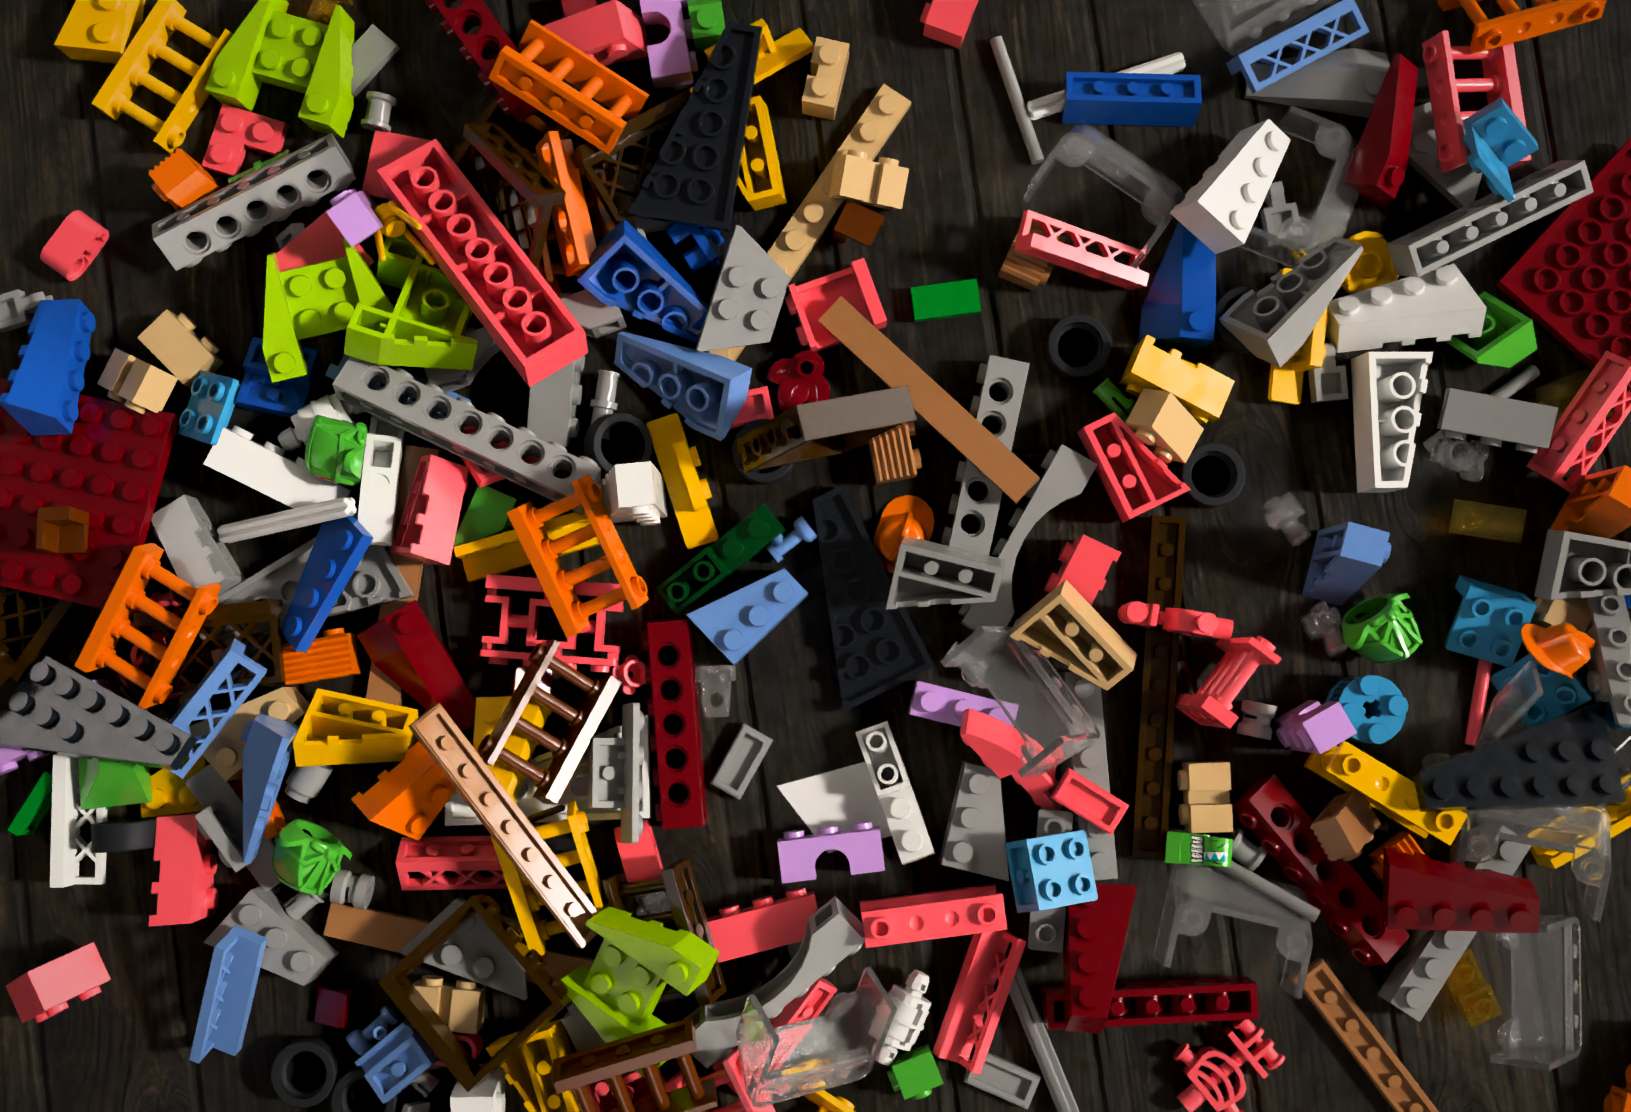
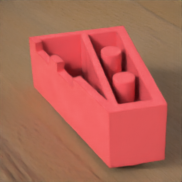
M618 0L605 2L543 26L604 66L648 57L647 46L649 42L643 18ZM533 60V62H534L535 64H537V65L540 66L541 68L545 69V70L548 71L549 73L551 72V70H549L548 68L544 67L543 65H541V64L538 63L537 61Z
M933 0L932 4L927 2L920 18V22L925 23L923 36L960 49L979 0Z
M1115 412L1083 427L1078 432L1091 461L1098 464L1095 469L1122 523L1191 490L1167 468L1168 466L1161 459H1158L1144 445L1145 443L1141 439L1135 437V433Z
M432 454L420 457L390 551L391 553L428 565H450L463 496L469 485V470L466 466Z
M1084 534L1074 539L1072 544L1066 542L1058 560L1063 562L1058 574L1051 573L1044 591L1049 594L1066 579L1092 606L1098 591H1102L1106 583L1104 578L1112 561L1117 562L1122 552Z
M200 812L157 817L154 861H160L159 882H152L151 894H158L157 914L149 916V927L190 924L216 914V908L219 905V892L217 888H214L217 857L212 852V840L206 839L198 829V820L195 818V815Z

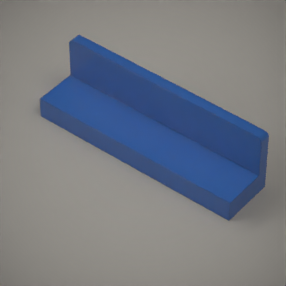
M1066 72L1064 79L1065 104L1062 112V123L1192 127L1196 122L1202 105L1200 75Z

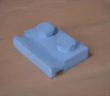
M406 1020L359 1058L355 1064L357 1067H362L366 1073L363 1076L381 1102L385 1104L427 1071L439 1059L419 1032H415L410 1021Z

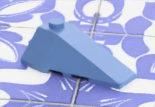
M626 332L618 333L614 364L641 387H649L662 398L661 403L668 409L673 407L684 416V422L689 427L719 441L723 440L747 400L752 368L723 356L707 352H697L695 349Z

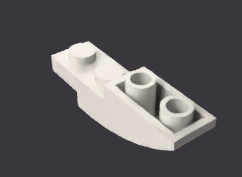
M371 415L369 434L367 433L358 521L374 537L371 545L392 546L406 431Z
M888 721L855 732L902 865L935 854L924 818Z

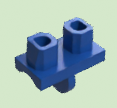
M671 223L665 229L676 247L690 237L696 246L682 255L692 272L703 269L708 265L711 269L720 265L719 257L708 240L712 239L716 247L723 244L724 239L719 233L721 231L707 228L700 229L699 227Z

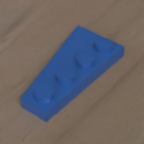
M354 516L322 522L281 627V634L295 651L307 653L374 539Z

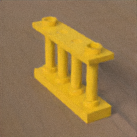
M158 0L91 104L115 121L120 114L125 113L157 132L158 134L153 141L171 154L175 148L183 143L187 129L209 97L210 93L205 88L215 59L233 34L225 29L218 39L185 19L184 15L187 10L177 0ZM179 30L211 49L202 66L166 46L174 31ZM157 58L164 59L193 77V80L183 94L148 73ZM143 85L176 105L165 122L131 102V97L138 86Z
M1345 740L1341 742L1339 747L1336 745L1322 754L1311 753L1303 766L1345 792L1356 789L1363 793L1371 808L1424 839L1427 838L1428 834H1431L1451 846L1468 816L1462 811L1420 812L1416 787L1413 781Z
M575 800L569 801L567 819L534 828L542 839L572 832L577 849L555 856L564 867L578 863L582 864L586 880L576 883L584 894L591 893L596 910L601 912L609 906V903H607L585 833L589 831L587 817L584 811H578ZM491 835L529 950H536L540 955H545L546 940H550L551 935L565 931L557 920L547 922L546 919L541 920L538 910H541V906L544 903L534 890H531L528 882Z

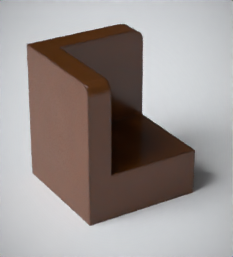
M847 200L833 229V238L843 243H846L849 238L866 247H870L878 230L882 229L885 216Z
M72 506L38 508L37 550L54 555L82 554L87 552L89 512Z

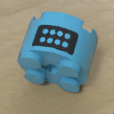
M1355 675L1342 679L1330 690L1326 702L1337 701L1341 704L1357 732L1346 740L1357 743L1382 744L1392 739L1401 730L1409 709L1407 699L1403 697L1402 692L1392 681L1374 675ZM1364 703L1368 704L1367 710L1369 712L1367 715H1365L1366 709L1362 707Z

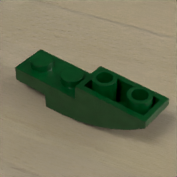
M762 504L715 543L706 547L660 584L656 590L673 612L678 615L754 558L764 547L786 530L767 505Z

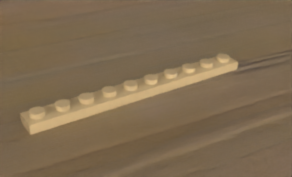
M885 84L882 85L767 252L789 275L790 281L845 202V200L828 197L835 157L847 154L848 150H856L867 153V159L873 161L911 106L910 100ZM745 346L705 352L736 361Z

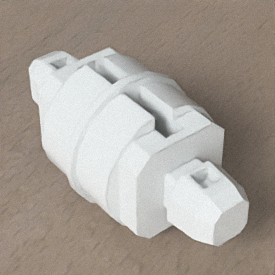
M335 393L330 396L327 394L316 401H310L309 405L297 410L298 413L291 416V421L295 428L289 427L281 432L278 440L284 450H294L301 447L302 442L306 445L316 415L340 421L346 420L356 424L352 415L356 414L359 416L365 411L337 399Z
M915 969L905 982L906 987L894 984L891 991L888 992L883 1005H880V1012L875 1020L872 1033L881 1039V1042L877 1043L874 1059L883 1065L889 1066L894 1061L899 1052L898 1048L910 1051L920 1031L924 1029V1023L932 1003L922 996L923 993H926L930 979L922 971Z

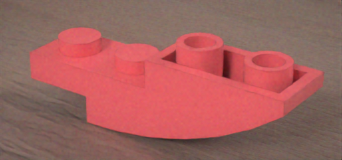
M970 708L964 710L960 736L963 742L978 754L983 764L990 768L999 779L1012 775L1014 781L1021 785L1031 795L1034 803L1042 809L1062 811V805L1050 798L1059 783L1055 778L1056 761L1035 741L1007 723Z

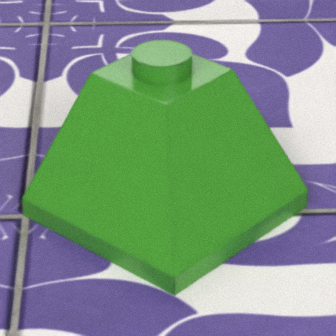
M1486 291L1479 295V298L1487 307L1481 337L1468 338L1467 334L1452 335L1451 340L1445 341L1477 363L1511 368L1537 350L1532 319Z
M78 758L81 810L152 802L150 767L120 761V763H115L97 758Z

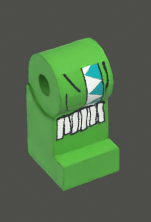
M1167 831L1165 863L1231 867L1233 839L1213 837L1206 834Z

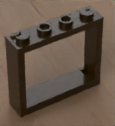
M908 385L800 404L790 408L737 439V456H741L745 473L849 453L916 421Z
M483 894L471 896L378 982L467 1092L483 1083L572 1001L567 995L568 988L564 982L557 976L552 977L544 968L546 962L536 950H529L521 940L523 939L521 931L513 923L509 922L507 924L499 914L501 908L496 901L488 895L485 897ZM476 913L479 914L552 1002L482 1067L477 1064L407 978Z

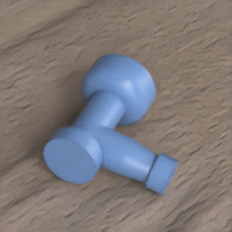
M803 516L795 520V529L785 537L782 534L766 546L778 563L784 559L782 555L802 540L812 542L818 537Z
M385 1005L380 1010L381 1015L363 1031L355 1029L346 1036L349 1045L360 1056H363L373 1047L372 1040H382L387 1036L390 1024L394 1026L400 1021L398 1015L388 1005Z

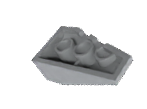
M1358 48L1337 50L1252 94L1246 83L1244 98L1369 118L1390 63L1387 53ZM1297 57L1280 59V61L1293 65L1296 63ZM1260 62L1251 65L1258 82L1267 79L1271 67L1270 64ZM1277 67L1276 73H1278V72H1280V71H1282V70H1284V69H1281V68H1278V67Z
M1338 236L1331 238L1300 258V265L1285 275L1278 272L1270 277L1272 283L1255 293L1252 289L1242 295L1219 318L1221 324L1256 357L1281 368L1309 337L1363 252L1362 245Z

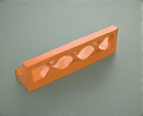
M548 131L535 148L540 167L566 192L564 203L553 205L551 215L566 277L578 276L589 265V258L597 246L579 170L576 169L570 159L574 152L571 139L560 140L558 131Z

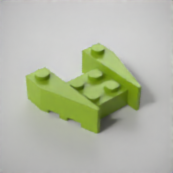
M258 0L216 57L205 90L220 103L252 112L262 82L304 93L305 97L298 117L312 130L325 134L332 133L335 137L343 139L354 109V96L352 95L354 21L340 5H335L330 23L326 25L287 14L289 3L286 0Z
M404 235L396 238L387 236L384 242L386 260L380 261L378 259L376 278L380 283L402 289L392 313L359 302L357 303L347 325L344 354L377 365L473 370L479 341L463 336L472 315V310L436 262L434 265H430Z
M343 237V243L347 256L280 270L276 253L272 252L267 255L262 350L272 383L307 375L309 369L300 339L347 329V325L358 302L390 313L393 312L394 304L383 290V287L364 261L356 246L351 247L345 237Z
M608 906L587 920L585 924L604 938L591 969L582 964L561 980L568 988V997L605 1043H609L666 1025L652 1014L666 984L668 983L685 996H688L707 980L720 952L692 932L683 929L674 931L663 927L661 922L654 920L646 922L631 917L629 912ZM666 1061L657 1063V1064H656L657 1069H658L661 1065H663ZM642 1069L635 1070L640 1075L645 1077Z

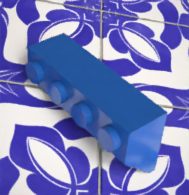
M80 299L40 300L27 331L31 340L28 345H21L18 353L21 359L19 369L11 370L7 379L8 383L12 385L9 393H2L0 396V405L32 436L72 434L74 421L78 418L80 391L84 388L83 375L86 361L90 358L89 344L91 334L96 327L95 316Z

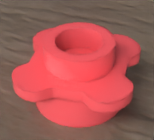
M628 655L624 663L612 668V676L622 682V692L624 694L632 695L637 687L646 684L645 664L639 661L636 655ZM629 672H632V678L628 676Z

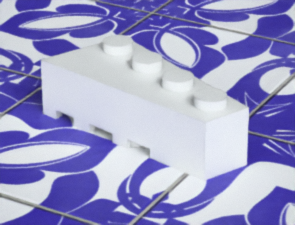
M1366 352L1351 359L1357 493H1385L1408 488L1416 444L1413 443L1416 427L1420 426L1422 413H1419L1422 394L1426 393L1428 380L1425 378L1427 367L1432 362L1433 352Z

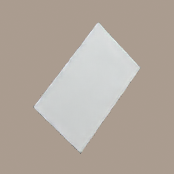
M866 762L776 786L812 834H818L817 828L838 826V831L852 830L851 824L871 821L872 827L879 826L881 839L892 836ZM835 849L826 850L827 853L838 851Z

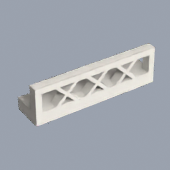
M53 755L50 888H64L74 884L102 885L106 883L107 853H93L92 841L89 844L84 841L80 836V827L87 820L91 824L107 822L108 809L104 807L81 810L78 758ZM86 855L95 862V876H79V862Z

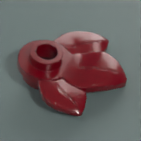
M803 350L796 354L793 359H779L770 367L766 378L780 385L777 399L782 411H787L796 405L804 404L805 401L811 403L829 399L830 385L823 376L825 369L824 361L817 352ZM804 361H809L813 364V371L811 373L803 372L801 365Z

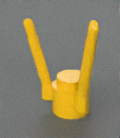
M393 200L382 203L374 210V213L384 226L374 233L380 261L386 260L382 234L392 238L404 235L430 265L435 264V259L406 226V223H408L415 229L421 230L422 224L400 209Z

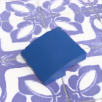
M253 337L243 363L246 373L235 402L240 408L291 418V416L298 413L297 410L309 405L318 367L319 352L318 350L302 347L309 369L307 375L272 383L262 350L263 339Z

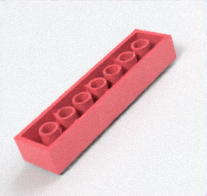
M437 139L424 144L377 170L385 196L389 201H395L400 209L422 224V229L417 230L406 223L425 249L435 259L436 264L529 388L588 353L584 329Z

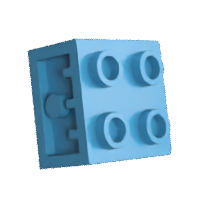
M1500 97L1463 120L1466 131L1463 141L1471 153L1467 156V159L1472 169L1477 174L1483 172L1487 177L1486 182L1492 193L1496 196L1501 194L1509 203L1515 199L1508 167L1539 150L1536 139Z
M200 370L198 377L192 383V395L188 406L180 416V428L177 434L211 446L217 445L223 427L227 428L234 410L235 401L241 387L239 381Z
M1459 575L1455 588L1463 596V599L1444 646L1450 651L1511 667L1522 643L1521 627L1527 623L1530 624L1537 605L1524 593Z
M1530 653L1514 661L1511 667H1504L1493 673L1490 677V681L1528 730L1559 718L1590 701L1593 693L1588 689L1587 677L1580 668L1577 670V677L1572 679L1543 667Z
M1084 830L1005 843L1017 913L1047 910L1098 899L1087 836Z

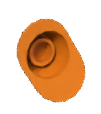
M904 495L896 497L887 504L881 515L873 538V545L886 571L889 573H894L900 544L905 536L930 541L933 533L935 520L932 509L926 501L917 496Z
M1568 622L1547 628L1529 623L1521 627L1522 641L1533 658L1543 667L1572 679L1577 677V670L1591 658L1590 650L1596 645L1593 638L1584 632L1578 631L1577 628Z

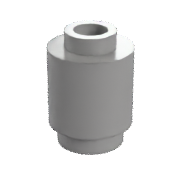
M295 765L286 780L285 793L299 802L308 804L312 798L317 797L333 771V767L331 765L296 767Z

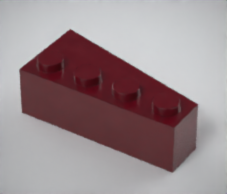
M1384 845L1382 910L1387 929L1538 934L1540 900L1531 880L1486 869L1478 871L1466 868L1465 864L1451 861L1449 864L1432 860L1429 855L1416 852L1412 855L1399 852L1395 847Z
M1095 883L1098 894L1097 900L1066 906L1063 943L1065 1031L1100 1034L1110 1011L1137 886Z

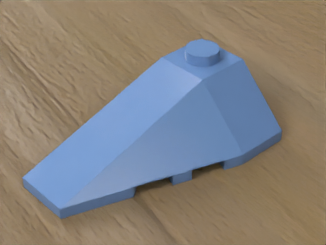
M261 713L253 722L247 721L241 736V741L246 742L243 750V863L251 864L258 854L293 752V740L300 725Z

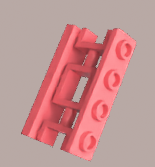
M486 574L485 588L488 589L485 602L502 603L499 637L482 636L481 642L483 646L480 649V656L489 657L488 664L509 665V658L523 659L522 666L529 667L531 663L528 660L530 653L495 650V644L509 645L510 628L527 629L526 646L535 647L537 644L546 641L536 640L539 606L551 607V604L538 578ZM581 581L574 584L573 589L577 596L599 597L621 586L620 584ZM500 590L544 593V599L530 598L528 615L512 614L513 597L499 596ZM623 601L597 612L596 620H589L590 625L580 632L595 634L594 651L608 652L607 659L563 656L562 649L576 650L577 634L567 638V642L558 641L561 644L554 656L577 670V663L590 664V671L610 673L611 666L620 664V646L604 645L606 611L623 613Z

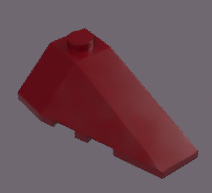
M1400 53L1394 54L1343 180L1344 183L1380 208H1385L1395 199L1399 187L1404 181L1409 160L1418 68Z
M418 601L410 602L357 635L373 664L427 711L435 704L440 703L461 732L475 724L476 699Z

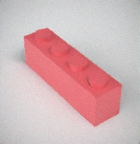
M805 887L796 888L785 892L786 898L773 901L772 896H766L753 900V906L740 909L739 904L719 909L720 915L706 917L714 947L720 952L718 956L719 963L802 941L806 933L808 918L818 910L814 890L806 892Z

